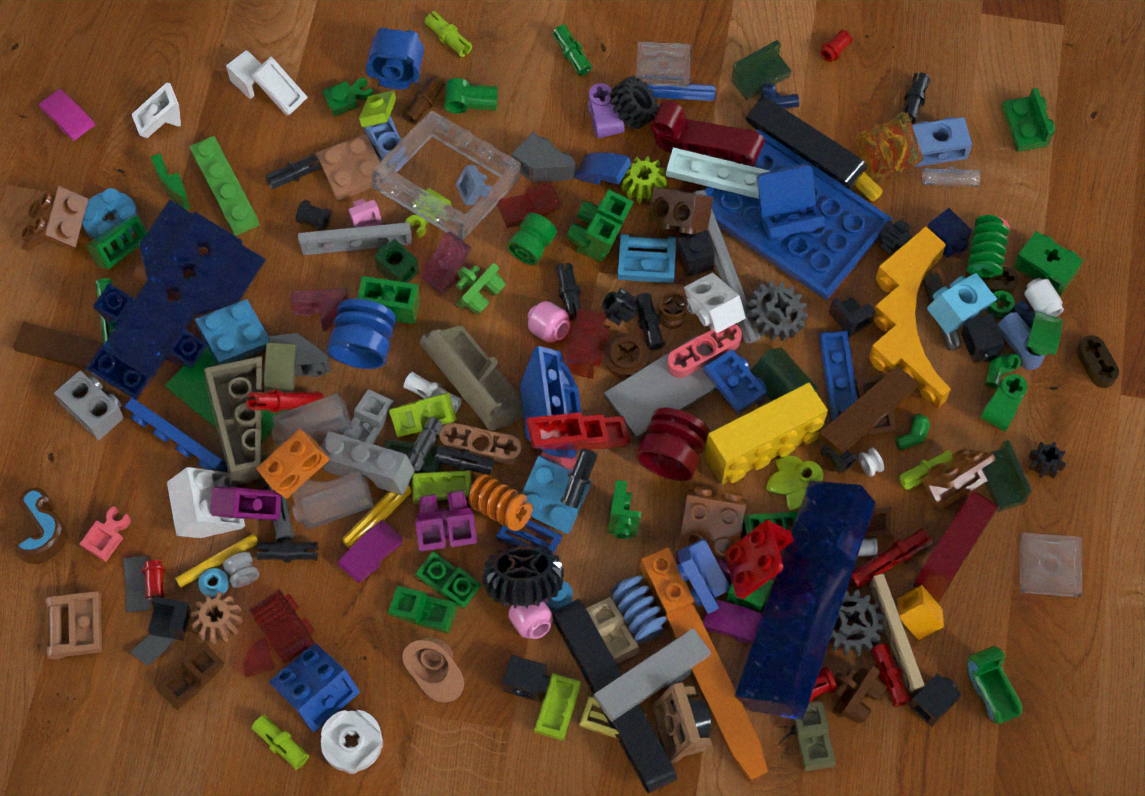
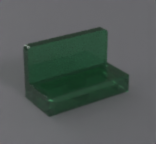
M778 40L734 63L731 81L746 100L761 93L764 84L772 83L775 85L790 77L791 69L779 55L781 44Z
M782 347L767 350L750 370L755 378L759 377L764 382L767 388L766 395L771 401L807 383L811 384L815 392L818 390V387Z
M1009 440L1002 442L999 450L990 452L993 453L995 460L982 468L988 480L985 484L994 503L999 505L998 512L1025 504L1032 492Z

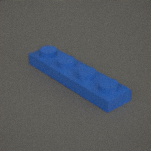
M131 397L125 406L133 412L130 418L143 427L147 423L155 427L156 429L153 431V434L165 442H168L171 438L178 443L175 449L188 458L192 454L200 459L198 465L205 470L227 471L226 462Z

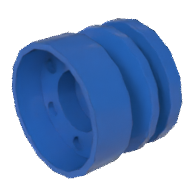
M347 299L341 301L337 307V316L334 319L335 328L331 332L327 347L328 354L338 362L354 368L377 369L383 367L386 364L390 348L388 340L393 336V328L396 323L395 314L382 304L370 300Z

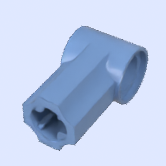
M1016 312L1004 317L997 326L1002 337L1020 357V365L1028 370L1038 368L1045 356L1033 355L1028 352V349H1031V347H1027L1031 329Z

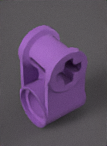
M603 83L593 85L589 91L588 109L597 139L624 133L623 119L620 121L618 118L619 113L613 111L615 105L610 103L612 99L609 97L612 92L611 87Z

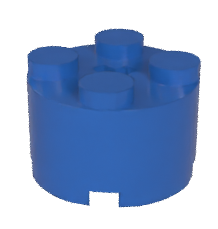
M378 29L372 39L366 64L368 76L371 79L374 76L380 80L379 85L389 89L409 88L410 83H417L424 56V46L419 40V35L411 30Z

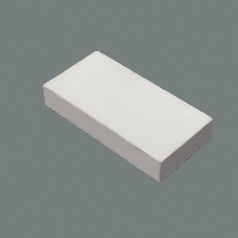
M272 56L250 75L286 116L290 115L308 98Z

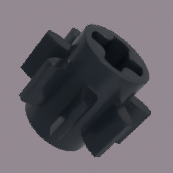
M901 219L895 223L889 220L878 235V238L883 242L880 248L890 255L892 252L898 251L913 238L908 232L911 226Z
M622 288L619 289L618 293L615 291L609 292L602 303V308L605 310L603 316L618 326L621 324V321H631L637 312V305L634 303L636 297Z
M1040 442L1037 450H1031L1028 456L1034 460L1029 469H1035L1039 474V478L1050 475L1054 479L1057 475V470L1063 471L1066 463L1061 461L1066 452L1060 451L1056 447L1055 442L1051 445H1045L1043 442Z

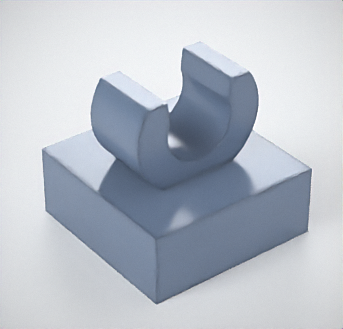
M466 165L455 183L465 205H475L479 196H488L492 189V186L484 184L487 176L479 173L476 165Z

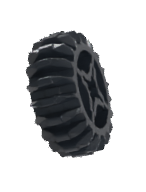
M519 544L518 547L512 548L508 546L507 550H497V554L490 555L489 560L485 562L484 574L482 575L487 596L493 597L494 602H502L503 606L513 605L515 609L518 606L528 608L529 605L539 607L540 602L549 603L551 598L558 596V591L562 590L564 568L559 560V556L553 555L552 550L544 551L543 546L535 548L532 544L529 546H521Z

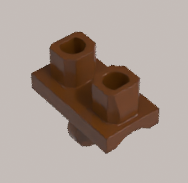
M871 666L869 669L860 668L858 673L851 668L846 675L836 673L834 680L838 687L834 695L841 699L832 712L839 718L848 717L857 723L865 722L871 713V709L861 700L865 694L872 700H878L887 688L877 677L880 671Z

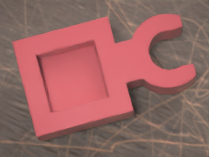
M114 506L108 510L105 524L96 521L79 544L82 549L105 563L123 540L121 534L118 533L119 530L126 529L131 522V518L127 514L120 521H115L114 518L119 512Z

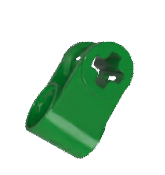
M1018 374L1007 375L1002 380L994 396L989 400L979 419L1006 432L1027 391L1026 380ZM1010 388L1015 391L1014 394L1009 392Z

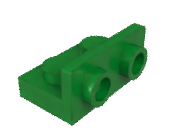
M1033 88L1028 97L1003 101L1001 108L1016 151L1021 152L1047 147L1052 135L1055 134V126L1053 120L1048 118L1046 100L1044 96L1040 95L1039 89Z
M616 480L607 534H613L618 539H630L637 536L641 512L629 510L632 493L626 492L628 481Z

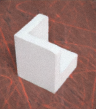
M246 50L227 64L226 68L230 81L251 99L254 97L252 85L256 81L250 75L261 63Z

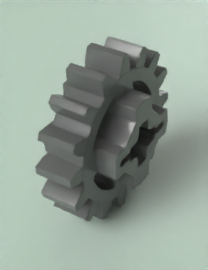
M769 281L766 286L760 284L750 295V301L746 305V308L751 310L747 315V319H754L755 321L751 327L753 329L760 327L762 329L760 335L770 334L771 341H774L777 336H779L782 342L788 336L794 338L805 326L804 321L808 317V314L803 312L807 304L799 302L802 294L794 295V287L791 286L787 290L784 288V282H780L777 287H775L773 281ZM765 298L766 301L764 302V305L761 306V302ZM793 317L792 323L789 324V320Z
M843 590L841 598L833 594L830 599L831 603L825 602L822 609L825 612H820L818 617L819 621L824 622L820 624L819 632L827 633L824 636L823 642L832 641L834 643L832 651L834 652L839 647L843 648V656H847L849 650H853L854 654L859 656L861 648L870 652L872 643H879L881 637L878 634H882L885 626L879 624L883 621L884 614H876L880 605L878 603L870 605V595L865 596L864 599L859 598L860 593L858 590L855 591L853 596H849L847 590ZM865 613L868 615L870 619L871 627L870 623L866 621ZM832 619L833 623L837 625L838 633L835 632L832 626ZM851 619L856 622L852 626L847 625V622H850ZM855 638L859 639V640H856V641H851V640H849V639H855Z

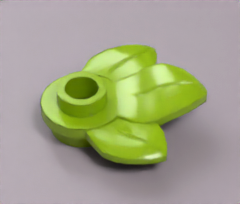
M787 455L777 459L776 465L779 471L770 477L766 490L774 494L787 495V505L790 511L800 509L811 501L813 489L822 482L823 471L816 462H803L797 456ZM806 471L813 472L809 478L803 477Z

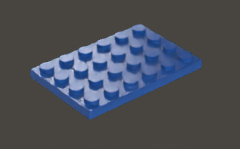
M759 129L757 133L764 137L765 143L756 165L753 167L775 171L809 164L813 169L816 206L824 215L825 227L816 228L815 231L808 233H793L786 238H771L762 226L758 198L707 187L705 189L707 196L713 197L712 210L716 221L721 229L827 301L876 243L884 225L889 220L892 221L893 218Z

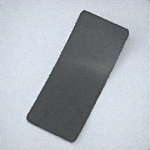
M147 556L124 558L126 612L149 610L150 600L145 598V574L141 571L144 567V562L148 561Z
M149 634L131 653L148 666L176 639Z

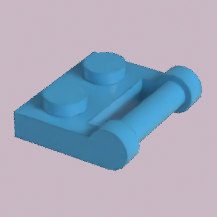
M621 233L618 280L674 283L676 237L668 236V239L629 237V234ZM628 248L667 250V253L629 251Z

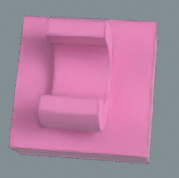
M364 198L353 202L355 207L348 209L354 228L383 225L375 200L365 202Z

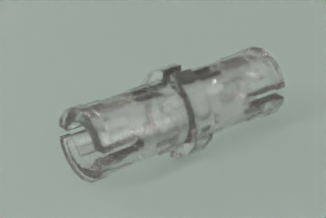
M949 166L948 169L924 168L922 182L923 185H947V188H954L955 186L978 187L980 184V170L955 169V166Z

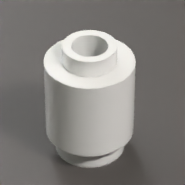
M1037 278L1027 284V290L1024 295L1035 312L1038 311L1057 317L1064 311L1062 307L1063 301L1049 279L1042 280Z

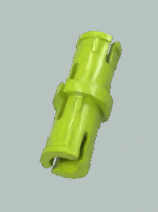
M436 11L432 12L433 16L429 14L426 17L425 25L439 36V40L443 44H448L460 57L465 56L463 51L466 54L471 51L472 44L459 34L458 28L455 25L446 22Z
M265 714L260 716L252 725L251 729L270 745L269 749L274 754H280L295 770L302 767L308 760L309 754L291 739V734L279 729Z

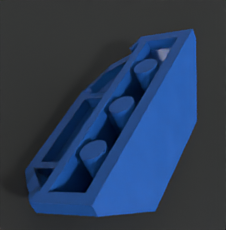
M541 346L534 348L520 383L526 438L531 441L526 422L527 418L581 412L578 386L569 368L562 361L564 358L561 352ZM542 449L549 455L568 459L574 458L578 451Z

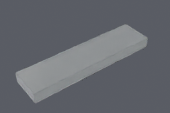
M410 222L298 233L302 255L380 248L384 244H389L393 239H396L403 246L412 244Z
M691 629L596 692L593 698L612 722L711 655V651L696 631Z

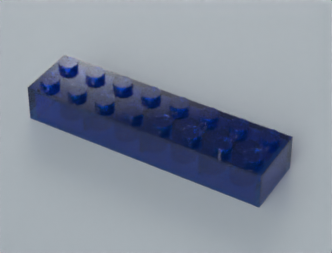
M809 481L791 532L794 541L786 546L782 558L783 569L776 575L734 695L750 711L804 719L876 503L862 485Z

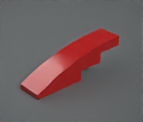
M580 412L526 419L533 448L552 450L606 449L626 447L631 443L624 416L604 418L603 414L582 416Z

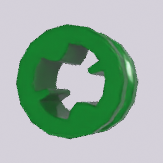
M999 290L993 293L997 300L987 308V311L994 318L1003 319L1011 313L1015 301L1010 293ZM998 300L1004 302L1003 309L997 308Z

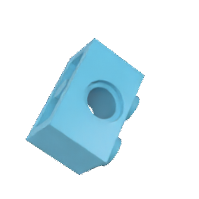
M977 273L968 278L962 275L950 284V289L944 286L932 296L934 301L927 307V310L948 335L964 325L965 321L972 320L983 313L997 298Z

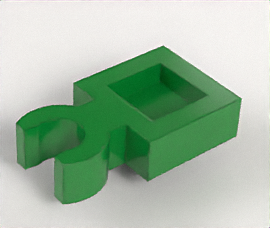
M366 77L356 80L353 86H349L348 82L345 81L322 90L323 97L333 117L357 108V100L366 101L368 96L373 95L372 88L365 91L361 90L368 86Z

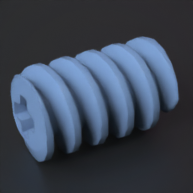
M643 575L627 578L610 590V593H614L613 601L620 603L618 610L621 613H625L624 621L631 624L629 626L630 632L637 634L635 636L637 644L649 642L660 636L666 630L661 625L667 620L665 616L656 618L655 615L661 610L660 606L650 607V604L656 599L655 596H644L650 590V587L648 585L639 587V584L644 580Z

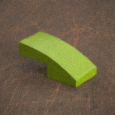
M449 392L417 400L389 410L397 437L425 430L424 425L429 417L439 419L442 425L457 420Z

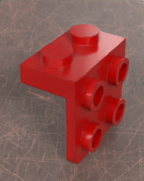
M766 520L724 552L736 597L745 599L782 571L783 562L780 551L794 541L791 531Z

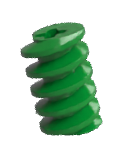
M982 215L975 220L974 237L971 241L972 247L970 248V257L966 270L970 275L977 273L982 278L997 277L1003 273L1001 266L1004 265L1005 259L1003 256L1007 250L1004 246L1008 243L1007 236L1010 233V229L997 216Z

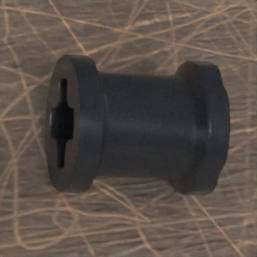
M305 199L297 210L296 222L300 224L305 222L317 227V231H324L329 225L332 211L328 208L323 210L313 206L310 201Z
M826 444L820 450L821 455L827 456L837 467L836 471L838 474L847 471L859 458L855 453L851 454L849 450L839 456Z

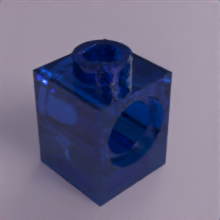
M950 208L946 209L928 224L927 228L946 244L943 255L947 259L955 253L961 254L969 246L972 229Z

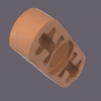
M458 423L444 425L439 433L441 446L461 451L464 448L469 449V453L494 458V462L510 465L519 461L522 455L521 442L513 435ZM452 432L457 433V438L459 439H454L453 443L448 442L447 436H451ZM465 435H469L467 439V447L464 446V440H466ZM483 437L488 440L489 445L483 450H477L473 447L472 443L476 438ZM493 441H497V447H496V452H495V453H493V449H494V442H493ZM508 445H513L514 451H511L509 455L504 454V449Z

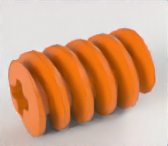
M487 474L479 476L470 490L469 504L471 508L480 511L485 516H489L494 521H498L499 524L507 526L512 531H519L523 528L532 515L533 506L530 502L527 503L526 495L518 494L517 490L509 489L506 484H500L495 478L491 479V476Z

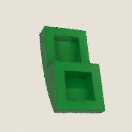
M161 153L150 156L158 179L168 195L183 209H191L179 172L168 175Z
M397 586L388 615L417 626L449 634L458 605L453 601L429 597L424 591Z

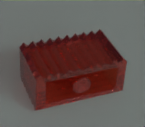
M278 589L249 608V611L283 663H287L314 644L311 635L315 633V630L306 617L303 619L298 617L295 611L299 607L290 594L284 596L281 590Z

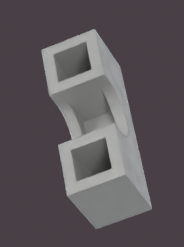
M329 431L321 445V448L330 458L323 466L326 472L351 480L356 472L371 479L377 488L396 494H404L415 471L406 454Z

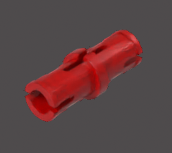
M884 643L875 646L870 652L880 671L878 677L887 686L886 689L893 707L907 704L912 699L901 677L903 675L902 669L897 667L889 649V644Z

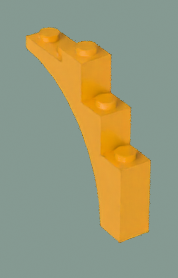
M925 226L878 268L875 280L882 290L890 292V294L876 305L873 320L880 330L887 333L872 345L869 358L877 370L884 371L886 374L896 366H899L919 383L917 389L920 390L922 397L929 403L933 402L939 408L946 402L951 389L935 372L924 353L917 332L915 310L918 289L925 275L942 258L946 244Z

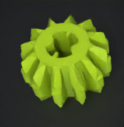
M636 156L634 163H631L622 178V191L627 192L629 199L637 197L639 204L644 198L651 203L653 187L665 188L667 185L665 168H660L658 160L651 163L648 156L645 158V161H641Z

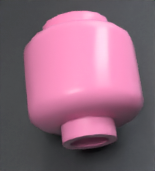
M541 302L533 306L528 313V329L532 334L545 342L553 343L567 335L570 329L569 315L564 309L552 302Z
M540 602L539 607L529 605L528 608L518 606L515 609L512 605L509 610L508 617L524 638L539 639L546 635L551 628L553 614L545 602Z

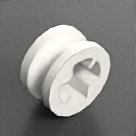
M873 447L868 449L867 454L864 452L858 454L860 465L869 477L874 476L875 471L882 472L885 469L881 456Z

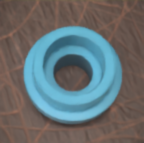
M208 569L199 578V589L203 595L209 594L211 598H215L218 591L222 594L227 591L229 579L226 573L220 569ZM211 579H218V583L215 586L208 585Z

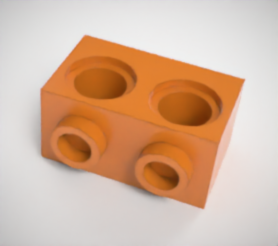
M300 428L256 469L273 490L287 499L324 466L330 458L319 444Z

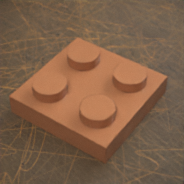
M367 134L316 153L319 164L337 201L388 182L384 169Z

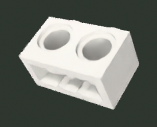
M713 272L684 287L688 304L687 310L690 314H696L704 326L708 325L716 334L746 319L740 295Z

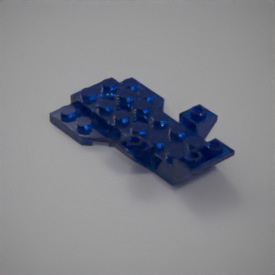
M169 200L139 244L147 282L135 300L108 283L93 305V308L115 329L105 344L101 345L86 370L134 400H137L151 384L165 361L193 368L208 346L206 342L186 331L195 316L208 313L211 310L222 309L239 302L266 259L242 245L243 241L196 211L192 214ZM198 248H207L209 255L205 253L204 256H200ZM189 269L193 271L194 278L191 276L188 279L184 278L183 270L187 271ZM168 292L177 293L179 300L169 301Z

